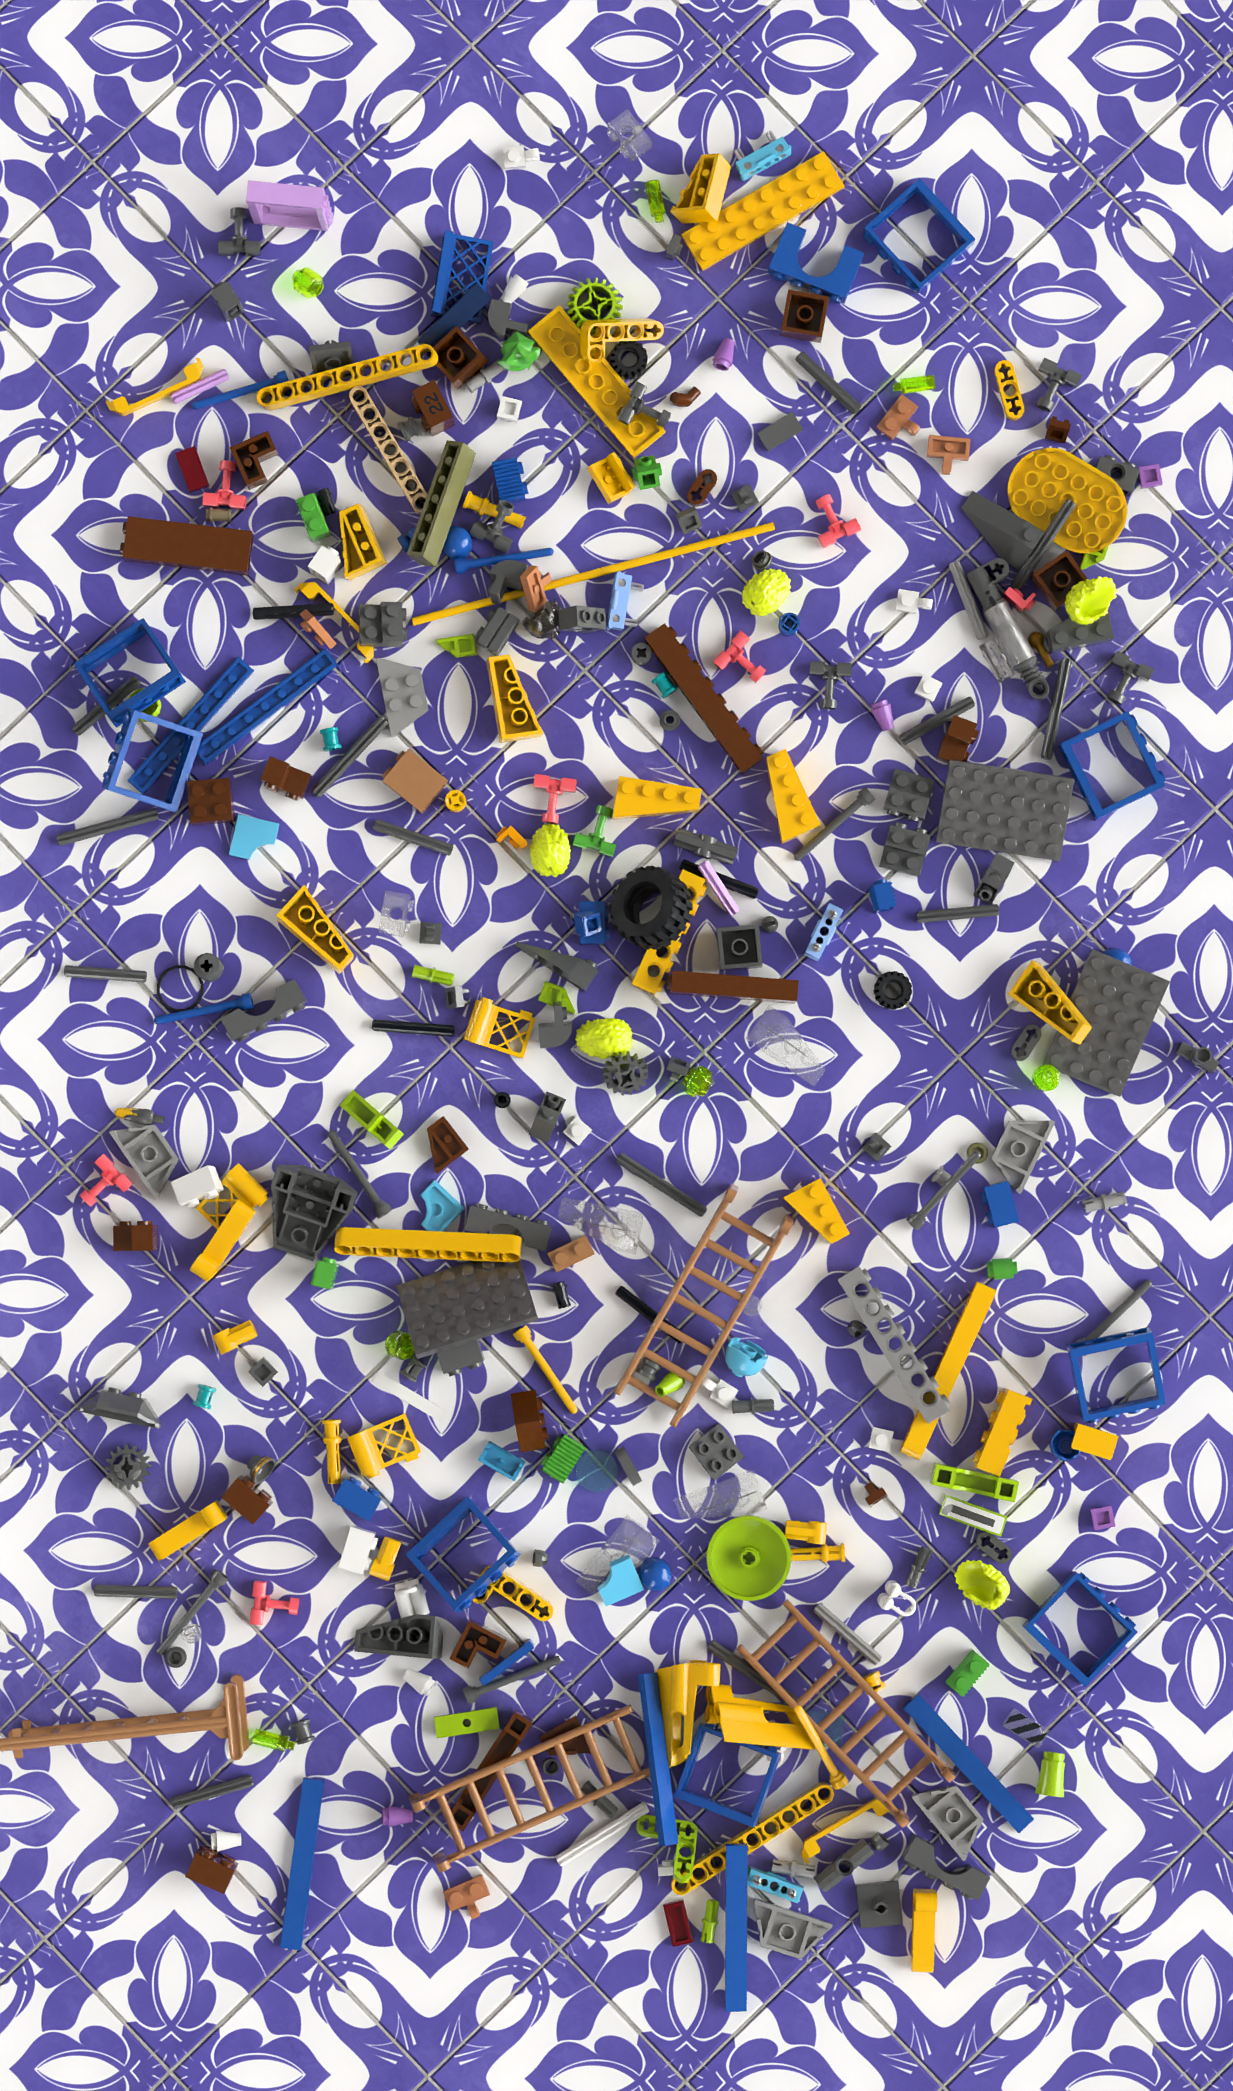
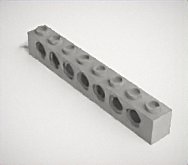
M857 1267L839 1278L838 1282L927 1424H930L949 1412L948 1406L951 1404L945 1394L940 1395L937 1391V1388L940 1386L933 1376L929 1378L925 1372L928 1367L922 1358L918 1360L914 1352L917 1350L911 1340L908 1342L905 1340L903 1334L906 1332L899 1322L895 1324L892 1316L894 1313L889 1305H883L880 1300L883 1295L877 1286L873 1288L869 1281L872 1278L868 1271ZM862 1284L866 1285V1295L858 1296L856 1288ZM872 1302L877 1303L879 1306V1310L875 1314H870L867 1310L868 1305ZM883 1320H887L890 1323V1328L886 1332H881L878 1327L879 1323ZM894 1338H898L901 1341V1347L898 1350L890 1348V1341ZM905 1356L912 1358L913 1363L909 1368H904L901 1365V1359ZM916 1374H921L924 1378V1382L920 1386H915L912 1382V1378ZM932 1392L935 1395V1401L932 1404L924 1402L923 1397L925 1393Z

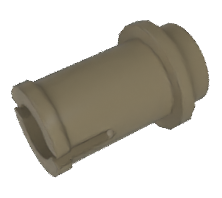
M213 507L206 509V521H210V523H213V521L231 522V509H213Z

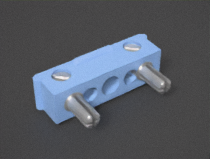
M621 571L617 572L614 576L606 624L608 631L610 629L622 631L624 625L638 626V624H635L638 623V620L625 617L630 589L642 592L644 584L631 582L632 576L622 574Z
M831 903L828 904L822 919L818 920L811 934L812 939L804 953L805 956L818 962L826 945L830 943L836 930L835 926L843 909ZM830 920L832 924L827 925L825 921ZM826 928L828 930V935H821L820 929ZM816 939H822V944L817 943Z

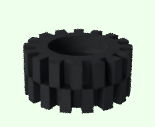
M619 341V344L614 346V349L611 351L610 364L620 377H624L627 380L628 378L635 379L636 376H641V373L645 371L648 356L646 349L643 348L641 343L638 344L637 341ZM626 352H632L636 355L637 362L631 367L624 366L621 362V356Z
M889 971L877 979L873 992L879 1005L893 1010L903 1007L910 1000L912 985L908 977H905L903 973ZM895 982L900 986L901 993L897 998H889L885 994V987L888 983Z

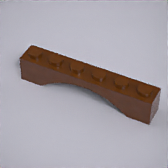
M515 1709L476 1771L510 1757L530 1729L533 1720ZM495 1772L474 1781L481 1801H483L497 1778ZM467 1787L464 1788L451 1809L458 1829L463 1832L476 1813V1808Z

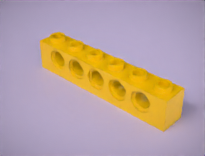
M682 870L679 879L685 883L687 890L693 893V898L689 900L693 903V909L689 914L694 916L699 906L696 904L698 896L703 897L707 885H704L706 879ZM686 923L685 926H687V928H686V930H685L684 932L682 931V932L679 934L680 937H681L682 934H683V935H686V934H687V931H688V929H689V927H690V924H689V923ZM680 937L676 941H670L671 945L665 947L668 950V955L665 958H659L656 955V950L652 948L646 951L632 986L654 996L656 991L661 992L665 983L662 977L665 972L669 974L674 963L670 959L673 953L678 954L682 945L679 942ZM649 967H658L659 975L657 977L649 976L647 972Z

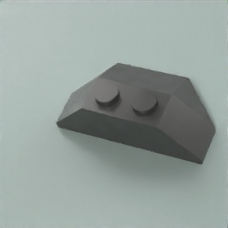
M113 1387L101 1391L78 1406L76 1410L157 1429L162 1427V1422L148 1400L141 1398V1393L129 1391V1395L122 1394L121 1389Z

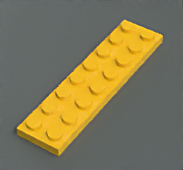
M823 151L720 211L717 222L700 223L682 233L681 237L701 270L704 271L841 191L845 186Z
M560 305L528 330L531 338L633 459L666 433L663 427L657 425L658 421L641 412L639 415L634 414L629 426L617 420L623 406L628 404L631 389L605 358L599 363H593L582 357L580 352L581 330L574 321H571V318ZM595 347L591 349L590 357L595 354Z

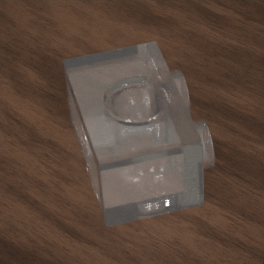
M628 109L608 123L607 134L613 142L617 141L620 145L619 150L626 159L629 157L633 162L652 148L651 139ZM630 133L634 138L628 141L623 138V135Z
M385 891L378 930L380 934L404 937L405 933H409L411 921L407 920L408 912L412 913L414 900H411V895ZM395 909H400L403 913L399 920L391 918V913Z

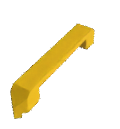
M196 358L197 363L184 368L186 380L132 405H129L123 396L111 402L107 399L106 404L109 410L121 416H126L170 396L172 392L200 380L204 368L200 358Z
M316 582L301 583L294 589L296 593L300 590L310 601H313L320 594L328 603H333L334 609L359 633V626ZM360 642L357 644V649L366 657L364 662L368 663L374 657V647L360 646Z
M877 1798L867 1802L804 1839L801 1852L803 1860L808 1864V1858L820 1852V1847L816 1840L860 1814L873 1808L876 1815L881 1817L888 1813L889 1810Z

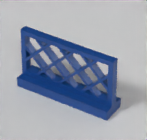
M448 230L444 232L430 316H442L446 312V303L450 300L456 303L458 300L455 297L463 291L466 293L467 289L476 282L486 291L493 241L458 235ZM456 240L464 241L468 249L460 254L455 248ZM478 245L488 246L487 254L481 258L474 250ZM469 251L477 259L470 266L462 258ZM459 259L465 269L456 274L452 268V263ZM480 263L484 269V274L476 278L471 268ZM466 271L474 280L467 286L459 278ZM456 279L462 289L453 295L449 289V283ZM483 307L477 312V317H472L468 322L480 324Z

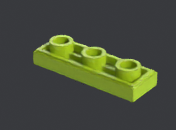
M497 1707L434 1716L437 1738L500 1729ZM469 1719L471 1724L467 1726L463 1723V1720Z

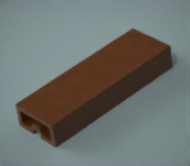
M128 516L127 522L123 523L122 532L125 534V541L121 542L120 555H123L125 561L249 576L254 539L252 531Z
M674 970L672 975L667 976V989H671L670 994L790 1004H795L798 998L799 980Z

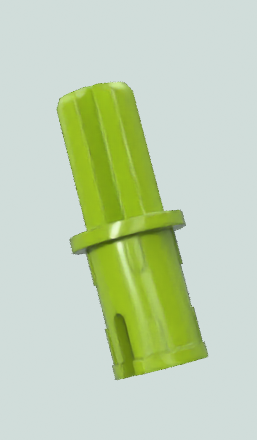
M414 965L412 978L427 980L431 984L436 982L449 986L454 982V974L436 970V967L431 969Z
M707 1900L705 1917L702 1919L703 1930L700 1939L702 1942L706 1940V1943H714L715 1929L719 1923L717 1921L719 1901Z

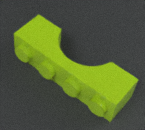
M934 1463L930 1484L1015 1502L1019 1481Z

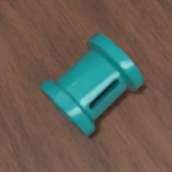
M667 671L651 681L652 684H656L662 693L661 697L663 699L678 689L677 685L674 686L668 678Z
M338 727L320 730L324 740V752L342 748L337 737Z
M198 1384L199 1391L196 1401H193V1405L211 1409L210 1402L213 1392H216V1388Z

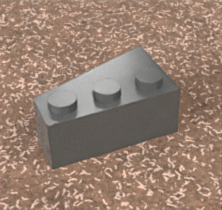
M1107 610L1108 613L1105 616H1101L1100 619H1097L1092 624L1081 625L1069 618L1049 629L1046 633L1050 654L1111 642L1114 639L1109 610Z

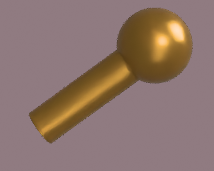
M1032 632L1028 637L1029 644L1037 649L1046 667H1052L1054 662L1044 646L1043 634Z

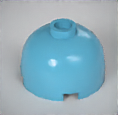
M741 1338L730 1339L725 1351V1361L732 1370L731 1372L738 1377L752 1376L760 1372L768 1359V1356L765 1357L766 1351L749 1340L745 1344L740 1342Z

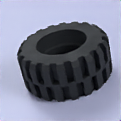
M646 866L645 868H636V872L630 871L626 874L624 880L621 879L618 882V888L614 889L612 893L614 897L613 900L610 899L609 907L612 908L609 911V916L613 920L611 924L621 937L638 947L647 950L651 948L653 950L660 949L661 945L667 947L671 945L670 941H676L680 937L679 934L686 930L687 926L685 925L687 921L690 922L691 914L689 912L693 909V903L689 901L692 898L684 882L661 867ZM661 892L662 905L660 911L651 921L641 924L639 913L643 902L650 895Z

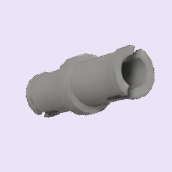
M497 359L485 369L481 368L478 374L464 382L471 393L485 383H491V379L506 370L497 363L500 359Z
M1121 1191L1109 1195L1105 1193L1100 1194V1197L1083 1200L1082 1204L1085 1213L1100 1209L1105 1211L1109 1210V1207L1127 1204L1125 1192Z
M773 1859L771 1873L790 1875L791 1878L798 1876L813 1880L815 1866L799 1864L794 1860L787 1862Z

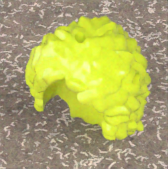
M770 568L763 570L759 575L754 574L752 579L744 586L742 603L747 609H750L752 615L762 617L771 614L784 603L787 595L791 594L789 590L791 588L789 585L791 579L788 578L786 572H782L780 569Z
M1098 576L1096 579L1080 581L1072 587L1066 596L1065 608L1073 622L1081 625L1092 624L1108 613L1107 610L1110 602L1117 597L1115 594L1117 590L1112 578H1101Z
M544 824L532 836V844L529 846L531 864L534 870L540 873L541 876L548 877L552 875L557 877L565 872L571 859L568 834L565 833L564 829H560L558 824Z
M597 1018L592 1022L587 1020L586 1024H582L576 1030V1045L580 1047V1051L588 1053L590 1057L594 1056L600 1059L611 1058L612 1055L619 1057V1052L625 1055L632 1047V1031L629 1024L625 1023L624 1020L615 1018Z
M967 1560L962 1562L958 1566L957 1572L954 1573L956 1583L959 1585L958 1589L963 1590V1595L972 1600V1603L976 1606L979 1605L981 1608H987V1610H995L1005 1602L1009 1595L1010 1586L1008 1581L991 1564L987 1565L982 1563L981 1560Z

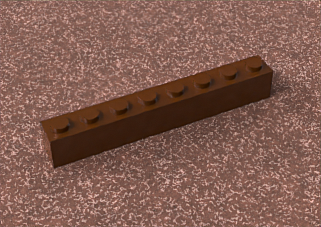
M664 623L644 638L645 643L650 646L658 661L668 672L741 775H743L762 761L763 757L761 755L763 751L757 743L753 745L750 741L751 735L745 727L741 728L737 723L739 719L734 711H728L725 706L727 702L720 693L716 694L712 689L714 684L708 676L704 678L701 674V666L695 659L692 661L688 656L690 651L684 643L680 644L675 637L678 635L672 626L667 627Z

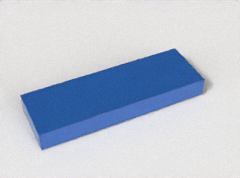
M531 1639L526 1641L480 1676V1682L483 1685L488 1684L534 1649L535 1644Z

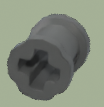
M412 1355L410 1357L411 1361L405 1370H401L400 1373L416 1383L417 1376L427 1365Z
M309 1718L291 1724L295 1728L298 1738L296 1741L297 1745L315 1740V1736L312 1735L310 1730Z

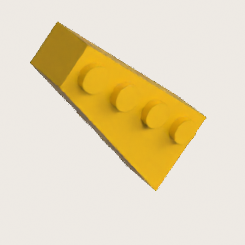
M510 655L489 657L486 663L500 743L541 737L544 733L538 724L534 710L522 687Z
M784 749L766 758L767 771L781 844H784L819 828L821 824L787 750Z
M1004 1388L1003 1392L999 1391L995 1402L998 1403L996 1411L992 1410L988 1422L991 1424L988 1431L984 1430L980 1440L983 1443L980 1450H976L973 1457L974 1467L999 1477L1011 1449H1009V1446L1013 1445L1018 1435L1017 1425L1020 1426L1026 1416L1024 1407L1026 1404L1030 1406L1032 1398Z

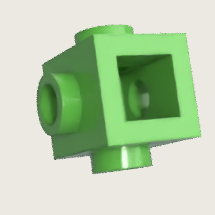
M654 455L634 459L635 468H631L633 480L638 481L640 490L659 487V476L662 475L660 463H656Z

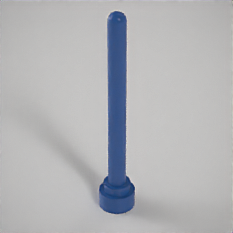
M283 370L277 372L274 378L194 401L192 407L197 410L251 394L262 388L289 380L286 371Z
M543 548L472 560L457 557L454 558L456 574H464L465 571H469L468 568L494 565L504 560L520 561L552 556L554 550L552 548Z
M245 993L238 997L237 1000L157 1016L154 1018V1023L159 1025L235 1008L245 1009V1011L254 1009L251 993Z

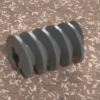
M204 953L196 958L194 971L203 980L208 982L216 981L223 974L224 965L215 955ZM209 964H211L213 967L209 968L208 972L207 970H205V967H208Z

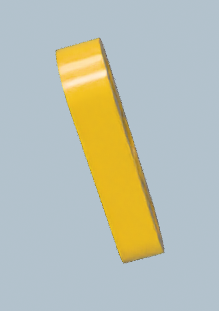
M1002 360L996 364L994 375L1005 415L1009 420L1015 421L1022 417L1024 405L1014 367L1011 362ZM1001 366H1004L1005 369L1009 368V371H1007L1006 376L1007 379L1012 378V380H1007L1001 383V381H1004L1005 379L1003 372L999 373ZM1006 385L1014 387L1015 393L1012 396L1004 393L1003 388ZM1017 398L1018 400L1014 401L1015 408L1020 409L1017 412V415H1014L1013 412H1009V410H1011L1012 408L1011 400Z

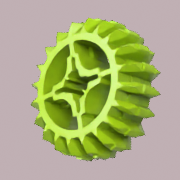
M595 277L594 283H591L590 279L587 278V285L580 281V289L573 287L572 291L575 294L568 295V298L572 301L567 302V307L571 308L567 313L568 315H573L571 321H578L576 326L581 328L585 321H588L580 313L591 314L594 320L621 317V313L618 311L623 309V305L618 303L622 302V297H616L619 294L618 289L611 291L613 289L612 283L605 286V279L602 280L601 284L598 283L597 277ZM595 291L604 293L609 299H606V297L599 298L596 296ZM588 293L589 300L582 303V306L577 307L580 298ZM592 298L598 305L597 314L596 310L592 307ZM612 305L610 313L601 319V311L607 309V306ZM595 326L591 329V334H595Z

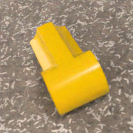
M248 1320L231 1329H225L212 1337L222 1355L258 1335L251 1320Z
M786 1520L785 1536L787 1539L803 1540L813 1544H825L826 1522Z
M385 1536L378 1556L373 1561L369 1575L389 1582L402 1542Z

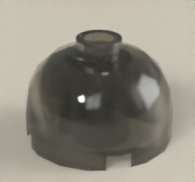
M550 600L537 613L532 612L533 615L530 619L525 617L522 625L535 638L544 639L549 637L553 639L560 633L558 610L561 607L556 600L553 603Z

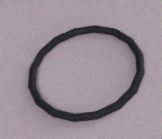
M175 965L171 968H168L160 976L157 983V995L159 997L160 1002L167 1009L172 1010L174 1012L194 1009L200 1003L202 996L204 994V983L202 981V978L198 977L199 982L201 984V993L198 1000L192 1006L186 1009H175L168 1006L163 1001L162 996L160 994V984L163 977L169 971L174 970L176 968H185L187 970L192 971L196 976L197 974L195 973L193 968H190L185 965Z

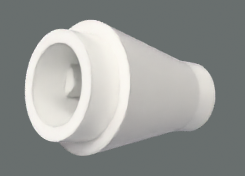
M515 274L513 278L510 277L500 299L504 302L512 303L527 290L526 287L529 283Z
M408 1668L403 1676V1680L409 1683L419 1694L426 1696L429 1695L436 1682L432 1679V1676L413 1671Z
M223 1831L211 1833L212 1850L219 1852L241 1846V1833Z

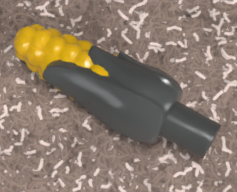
M117 1108L115 1110L116 1117L140 1125L163 1124L165 1119L164 1116L155 1115L154 1111L150 1109Z

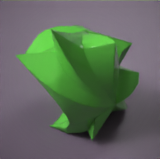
M516 331L502 343L501 352L503 358L497 361V363L510 371H521L526 368L529 370L532 363L540 356L542 349L533 346L534 340Z

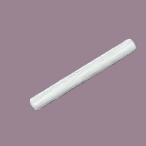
M644 1802L640 1803L556 1856L557 1862L560 1866L567 1864L647 1814L649 1808Z

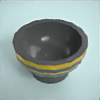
M255 1455L250 1459L247 1468L250 1470V1477L254 1483L259 1484L269 1477L275 1468V1459L269 1456L260 1457L259 1455Z

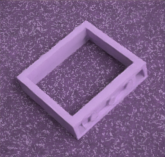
M248 180L246 203L254 224L328 231L329 225H332V207H330L329 196L325 194L324 188Z

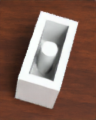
M321 546L308 565L311 574L329 585L342 566L339 553L330 546L327 548Z
M210 1165L171 1181L179 1205L188 1206V1208L199 1205V1201L204 1198L207 1200L218 1196V1192L224 1190L216 1168Z
M352 1525L338 1568L363 1575L365 1570L369 1571L372 1562L369 1554L371 1550L375 1551L378 1538H375L376 1532Z

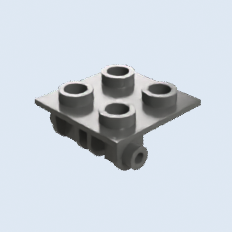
M719 1423L689 1447L713 1481L744 1458L743 1454Z

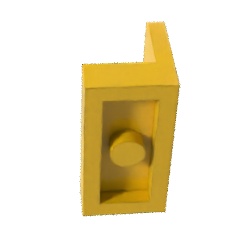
M1075 1423L1073 1430L1075 1434L1071 1448L1111 1460L1119 1436Z

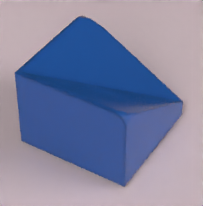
M590 908L574 914L575 929L578 935L587 937L602 931L599 911Z

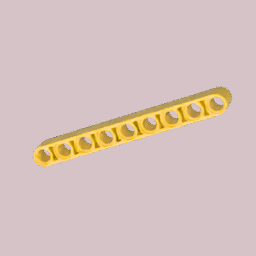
M418 345L262 388L257 393V401L266 410L273 411L350 390L356 386H364L433 367L438 361V355L430 345ZM426 352H431V357L423 360V355ZM411 357L410 364L403 365V360ZM386 363H391V368L383 371V366ZM371 368L370 375L363 376L364 370ZM346 374H352L349 381H343ZM327 379H332L330 386L323 387ZM311 384V390L304 393V387ZM287 390H292L291 396L284 398V393ZM272 395V400L269 403H264L266 396Z
M341 1227L336 1231L334 1251L341 1255L517 1262L521 1258L522 1238L509 1234Z
M978 1281L973 1287L933 1375L940 1386L937 1388V1391L940 1395L945 1394L947 1399L996 1294L995 1289ZM932 1392L925 1393L923 1397L924 1402L932 1404L935 1401V1395ZM918 1409L902 1443L900 1452L919 1461L939 1418L927 1424Z
M827 1782L817 1783L759 1820L755 1827H748L695 1861L693 1871L696 1868H702L705 1871L702 1877H695L692 1873L691 1879L686 1882V1886L682 1889L675 1886L676 1880L672 1877L671 1887L673 1892L677 1895H685L725 1869L726 1844L747 1843L748 1854L830 1803L834 1797L831 1785ZM821 1788L830 1790L827 1797L822 1798L818 1795ZM809 1799L812 1805L808 1809H803L800 1807L801 1801ZM785 1811H792L794 1813L791 1820H784L782 1818ZM773 1822L776 1824V1828L774 1831L768 1832L764 1829L765 1824ZM749 1834H756L758 1840L755 1843H749L746 1840ZM713 1857H721L722 1863L719 1866L712 1865L711 1859ZM685 1868L680 1871L681 1876H685Z

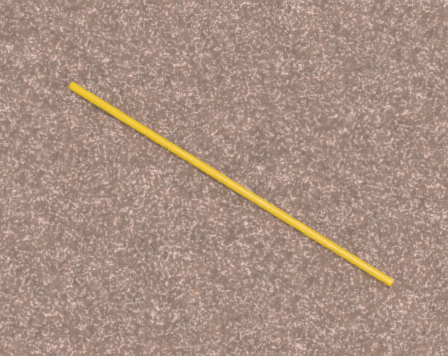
M774 523L759 525L552 580L543 588L544 591L773 531L775 530ZM524 590L504 593L501 603L525 597ZM491 597L420 615L412 618L413 626L491 606L495 603H492Z

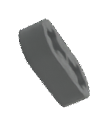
M1031 1024L1024 1027L1010 1050L1014 1060L1023 1061L1029 1057L1041 1037V1030L1038 1026ZM1035 1029L1036 1031L1034 1034L1037 1035V1037H1032L1029 1040V1042L1025 1041L1028 1037V1033H1026V1031ZM1023 1043L1026 1044L1023 1050L1026 1053L1025 1056L1017 1057L1015 1048H1020Z
M624 1446L615 1450L614 1452L631 1484L635 1486L642 1482Z
M982 1531L977 1534L975 1542L982 1551L998 1563L1004 1564L1010 1561L1012 1551L1006 1544L991 1533ZM982 1536H990L989 1541L994 1545L992 1547H989L987 1544L981 1546L982 1541L980 1538ZM996 1547L1000 1550L1005 1548L1007 1557L998 1559L999 1554L994 1549Z

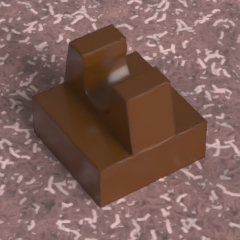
M1053 416L1050 419L1045 439L1065 444L1071 426L1069 420L1065 419L1062 422Z
M872 1482L864 1486L869 1494L865 1498L869 1507H872L888 1496L883 1487L876 1490Z

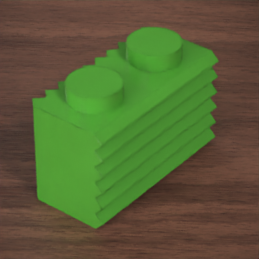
M315 493L298 498L296 504L310 540L316 542L331 536Z
M322 1257V1260L316 1261L311 1285L326 1289L334 1288L336 1272L339 1271L337 1268L340 1267L336 1264V1259Z
M566 1434L563 1437H557L552 1445L555 1450L551 1455L547 1453L541 1462L544 1466L542 1471L562 1484L586 1449L585 1446Z
M972 1649L945 1682L959 1695L964 1697L965 1693H968L967 1690H970V1687H973L976 1680H979L978 1677H981V1674H984V1671L987 1670L989 1663Z

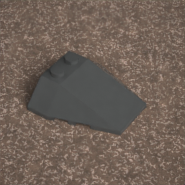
M277 1165L271 1184L273 1197V1248L314 1261L351 1213L357 1191L341 1178L304 1165Z

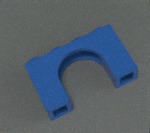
M787 222L770 263L768 273L776 280L782 281L784 279L789 281L793 287L799 289L804 287L809 289V292L812 294L829 296V300L833 303L840 304L841 302L845 304L863 260L864 252L845 245L836 268L830 274L823 277L810 276L801 269L797 258L806 235V229Z

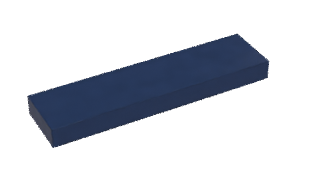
M476 282L417 342L420 345L428 344L433 348L454 327L457 326L460 329L491 297Z

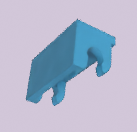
M491 1441L488 1442L478 1461L513 1481L516 1480L525 1464L524 1460Z

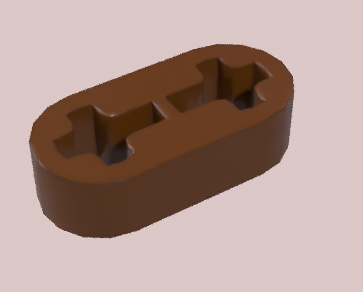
M703 470L688 490L687 501L690 505L694 507L701 506L715 487L717 475L713 470ZM708 475H711V480L713 482H708L706 486L703 487V476L707 477ZM701 489V500L696 499L695 501H693V496L691 494H696L698 490Z

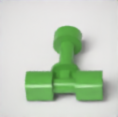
M597 805L595 813L599 816L594 833H589L588 836L576 833L572 846L585 850L587 848L599 851L598 854L613 857L616 844L605 842V837L602 836L606 818H611L613 809Z

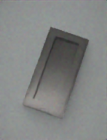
M791 412L758 432L757 436L767 452L802 432L803 428L794 413Z

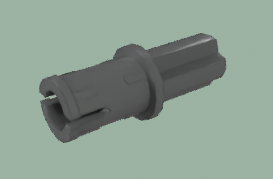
M753 1398L751 1400H732L733 1414L752 1413V1415L754 1412L774 1411V1400H754Z
M924 1546L920 1547L914 1563H911L912 1568L904 1584L917 1589L923 1572L927 1571L925 1568L932 1554L931 1549Z
M587 1781L581 1788L582 1793L585 1795L598 1790L590 1781ZM606 1796L592 1801L593 1806H598L610 1818L618 1811V1807Z

